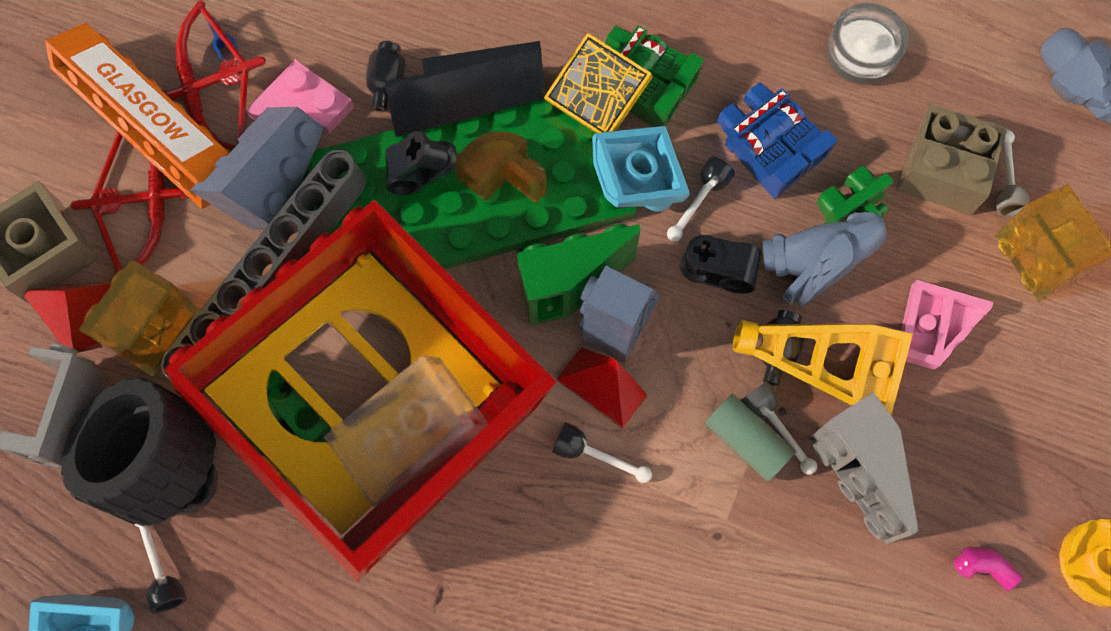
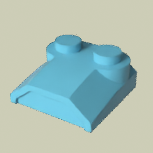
M666 126L594 134L593 164L605 198L615 207L645 206L652 211L659 212L668 209L672 203L684 202L690 195Z
M65 594L39 597L31 601L29 631H131L134 625V614L131 607L119 598Z

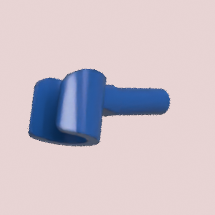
M207 21L214 34L213 49L219 59L225 60L221 54V49L226 45ZM225 33L229 40L232 42V44L235 46L237 51L239 52L238 46L234 38L228 33Z

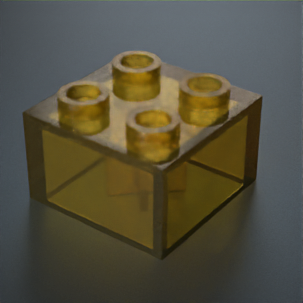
M1069 184L1026 204L995 235L1000 251L1006 258L1011 260L1021 275L1024 287L1034 294L1038 302L1079 282L1111 258V243Z
M130 260L127 266L114 276L110 289L101 301L87 312L85 322L79 330L115 356L153 377L160 367L166 351L199 312V309L173 283L137 262Z

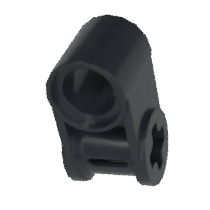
M419 131L412 132L402 141L389 146L385 151L387 190L398 195L415 194L421 191L423 187L441 177L447 176L454 168L456 162V147L453 143L447 141H432L425 133Z
M699 235L689 242L686 253L680 262V269L682 274L694 283L723 288L732 293L748 294L755 291L761 250L748 243L732 242L709 235ZM699 256L703 257V262L699 261Z

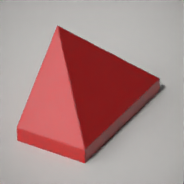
M582 347L557 378L559 383L622 429L647 397L643 389L616 359Z

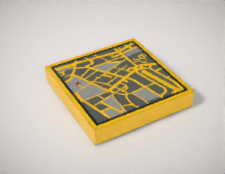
M587 33L544 99L594 133L612 132L619 128L653 76L646 69Z

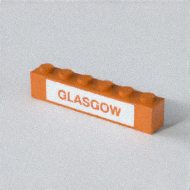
M86 22L45 40L50 69L201 209L209 206L210 203L190 190L198 182H204L216 169L214 164L222 156H228L231 150L221 146L205 126H199L187 115V112L180 103L173 102L166 96L153 79H148L144 76L129 57L122 56L111 45L105 35L98 34Z

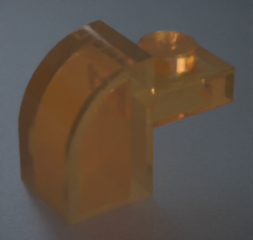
M498 131L484 134L473 140L456 157L454 166L457 178L484 201L506 180L534 203H537L547 193L544 169L535 160L528 159L527 140L514 133Z

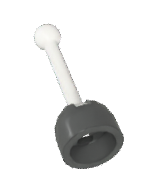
M767 381L741 399L757 416L768 417L782 438L797 451L795 455L801 462L800 468L803 473L811 475L816 472V461L805 455L774 413L777 397Z

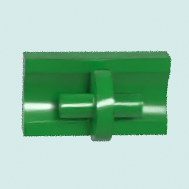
M862 165L852 172L845 181V185L854 194L852 197L847 199L836 185L830 187L819 196L816 204L827 218L824 224L846 221L850 214L855 212L876 213L882 217L888 212V207L883 202L877 206L874 205L884 198V190L890 187L894 181L887 173L877 178Z

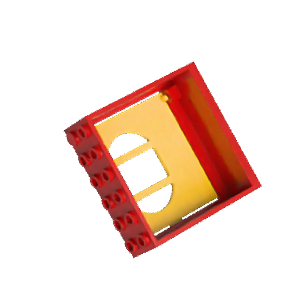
M375 200L364 208L361 206L354 208L344 218L343 225L332 234L326 232L319 236L312 243L309 253L299 261L292 259L284 264L277 272V278L265 288L259 286L253 289L243 299L242 307L229 317L222 315L213 321L206 330V336L193 346L187 344L178 349L169 359L170 365L165 368L177 394L357 583L540 406L557 383ZM370 252L502 383L501 386ZM348 311L368 312L386 319L395 326L405 339L409 349L411 365L408 378H402L341 316V313ZM327 323L395 390L384 403L356 428L349 427L285 361L286 356ZM272 371L277 372L339 436L340 439L338 441L323 443L307 441L292 435L279 424L271 412L267 399L268 379ZM203 390L207 394V396L263 453V456H261L244 439V437L223 417V415L202 395L201 392ZM485 401V403L474 414H472ZM469 415H471L455 432H453ZM450 433H452L436 450H434ZM432 450H434L418 467H416ZM413 468H415L399 485H397ZM283 474L293 484V486L315 507V509L337 530V532L341 536H343L358 520H360L395 485L397 486L380 503H378L361 521H359L343 538L340 539L330 529V527L309 507V505L287 484V482L280 475Z

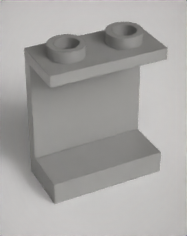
M51 344L49 349L31 346L28 355L58 373L36 437L1 431L0 450L38 465L61 469V463L63 462L62 452L71 427L74 426L78 419L77 417L89 405L90 401L96 395L103 392L108 376L94 368V361L76 356L78 351L71 347L60 344Z

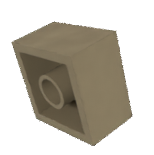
M39 180L0 204V280L5 288L28 304V300L24 297L27 290L56 286L98 259V256L61 201Z

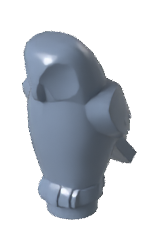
M1071 28L1059 29L1042 44L1040 49V55L1044 64L1053 74L1049 81L1051 87L1066 102L1082 104L1091 110L1098 119L1104 120L1109 124L1111 122L1110 46L1101 40H1096L1089 44L1077 31Z
M855 212L850 214L846 221L820 224L788 237L780 233L773 234V239L763 240L765 271H776L777 277L788 274L798 276L782 298L789 306L797 301L802 308L850 274L855 266L865 261L883 245L887 238L884 220L876 213Z

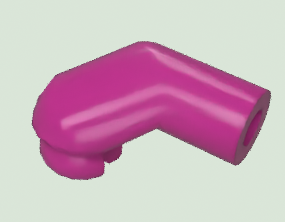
M966 547L961 550L962 555L954 559V567L963 577L972 578L976 572L989 573L1006 591L1013 589L1023 579V576L998 551L992 548Z

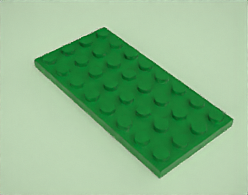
M545 99L419 131L425 133L432 141L453 143L456 147L457 157L454 168L447 176L441 177L423 187L421 191L415 194L398 195L387 190L385 151L389 146L397 144L410 135L395 137L394 130L315 150L302 179L303 182L328 152L333 150L348 152L365 173L366 186L330 234L343 225L344 218L354 208L358 206L364 208L375 200L444 270L522 249L533 244L544 243L635 218L637 213L636 207H615L605 198L593 164V136L595 133ZM349 170L342 172L337 179L343 178ZM324 201L318 202L312 211L319 209ZM370 252V254H371L398 282H400V281Z

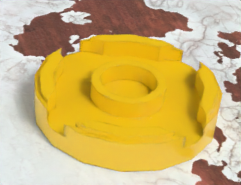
M1111 519L1090 520L1073 527L1063 539L1059 553L1061 572L1069 587L1084 601L1099 607H1111Z

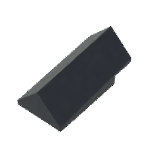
M540 41L423 58L424 74L384 80L395 137L542 100L545 97Z

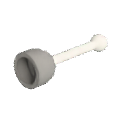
M1006 130L1003 141L1007 187L1000 191L996 197V212L998 216L1003 218H1018L1029 213L1031 208L1030 198L1026 190L1015 185L1011 146L1015 135L1010 130Z

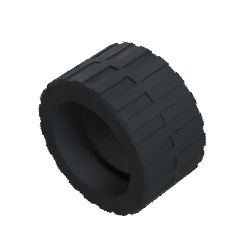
M137 377L135 379L121 380L119 383L112 384L104 389L101 394L96 395L89 405L81 411L74 426L71 427L62 452L61 474L64 477L63 483L74 499L131 524L149 526L153 523L159 524L164 522L170 516H175L197 495V491L204 484L208 477V471L212 467L216 438L214 437V431L180 396L152 380Z

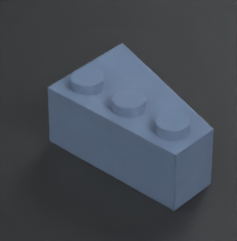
M267 107L237 139L239 144L229 155L222 156L214 164L216 169L206 180L198 182L190 191L246 227L265 230L300 186L324 127L299 107Z
M605 265L599 278L591 276L581 295V300L584 301L580 309V313L583 315L579 322V326L583 327L582 342L625 363L660 295L654 289Z

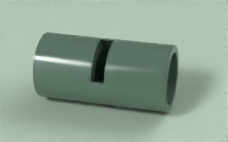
M733 393L704 423L767 482L797 452Z

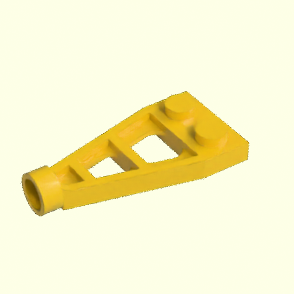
M741 319L734 334L733 352L754 355L851 406L874 392L889 414L892 415L913 334L870 323L761 325ZM760 333L762 336V343L760 346L756 347L758 334ZM788 338H811L816 341L810 365L804 366L787 360L783 356ZM835 343H856L860 347L852 379L842 380L825 370L823 364L827 348Z

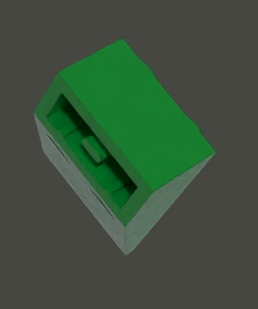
M617 224L607 228L604 233L591 236L575 234L566 238L562 243L549 246L545 243H537L526 247L523 252L516 253L519 284L530 326L571 316L584 302L581 300V295L591 276L599 278L605 265L620 273L629 266L636 257L641 232L640 225L628 227L626 224Z

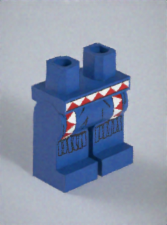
M759 82L745 94L743 99L753 110L746 116L733 103L721 111L717 122L728 135L724 145L731 153L734 151L742 164L775 200L800 180L801 176L806 175L827 158L838 139L828 130L821 132L805 116L799 105L789 100L790 95L783 88L774 94L769 88Z

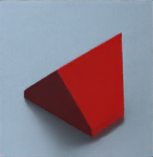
M134 279L56 285L27 290L24 297L59 342L80 353L106 346Z

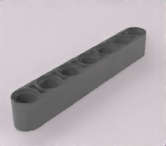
M343 150L328 152L310 172L166 351L161 363L162 372L166 378L169 379L165 368L170 365L169 359L178 349L187 344L192 346L207 335L206 330L213 321L222 315H227L228 317L239 309L237 308V303L242 297L259 286L263 288L268 286L277 278L276 274L284 264L292 259L299 261L310 252L312 243L319 236L326 232L330 233L366 186L365 173L348 152ZM349 170L347 175H345L341 179H337L342 172ZM324 201L319 209L312 211L318 202ZM298 232L297 237L292 242L287 243L289 237ZM272 264L270 271L262 276L264 269Z

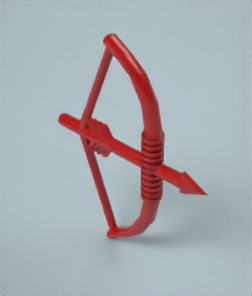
M199 0L182 22L176 41V69L181 87L169 92L164 89L162 92L171 100L184 96L188 114H190L191 118L199 126H205L221 146L232 151L237 145L223 142L210 130L203 116L204 110L198 90L221 81L227 86L236 85L241 82L238 139L245 129L249 71L263 66L266 63V59L263 56H259L245 61L205 8L206 3L203 0ZM202 13L235 58L222 62L219 72L195 81L192 65L188 61L187 42L192 24L199 14Z
M118 131L91 199L72 201L70 206L73 210L92 209L117 273L115 279L123 281L150 259L159 243L163 221L165 220V199L180 197L184 201L189 197L179 188L164 189L165 176L150 161L148 192L121 195L116 188L102 189L123 137ZM148 201L150 227L147 241L138 257L130 265L122 269L101 215L116 213L122 204Z

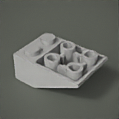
M872 392L830 419L810 438L815 443L813 444V450L818 459L825 466L830 465L839 477L838 485L842 493L849 501H856L865 514L864 522L868 530L877 539L882 538L885 544H889L918 532V525L901 429L875 393Z

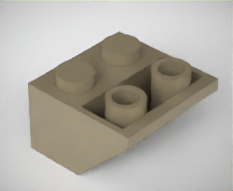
M929 104L906 156L896 191L972 215L990 195L1007 128Z

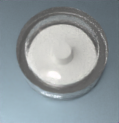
M874 3L853 5L844 10L834 23L826 43L827 59L835 72L846 80L858 84L881 82L893 74L903 58L909 44L908 30L899 15L885 6Z

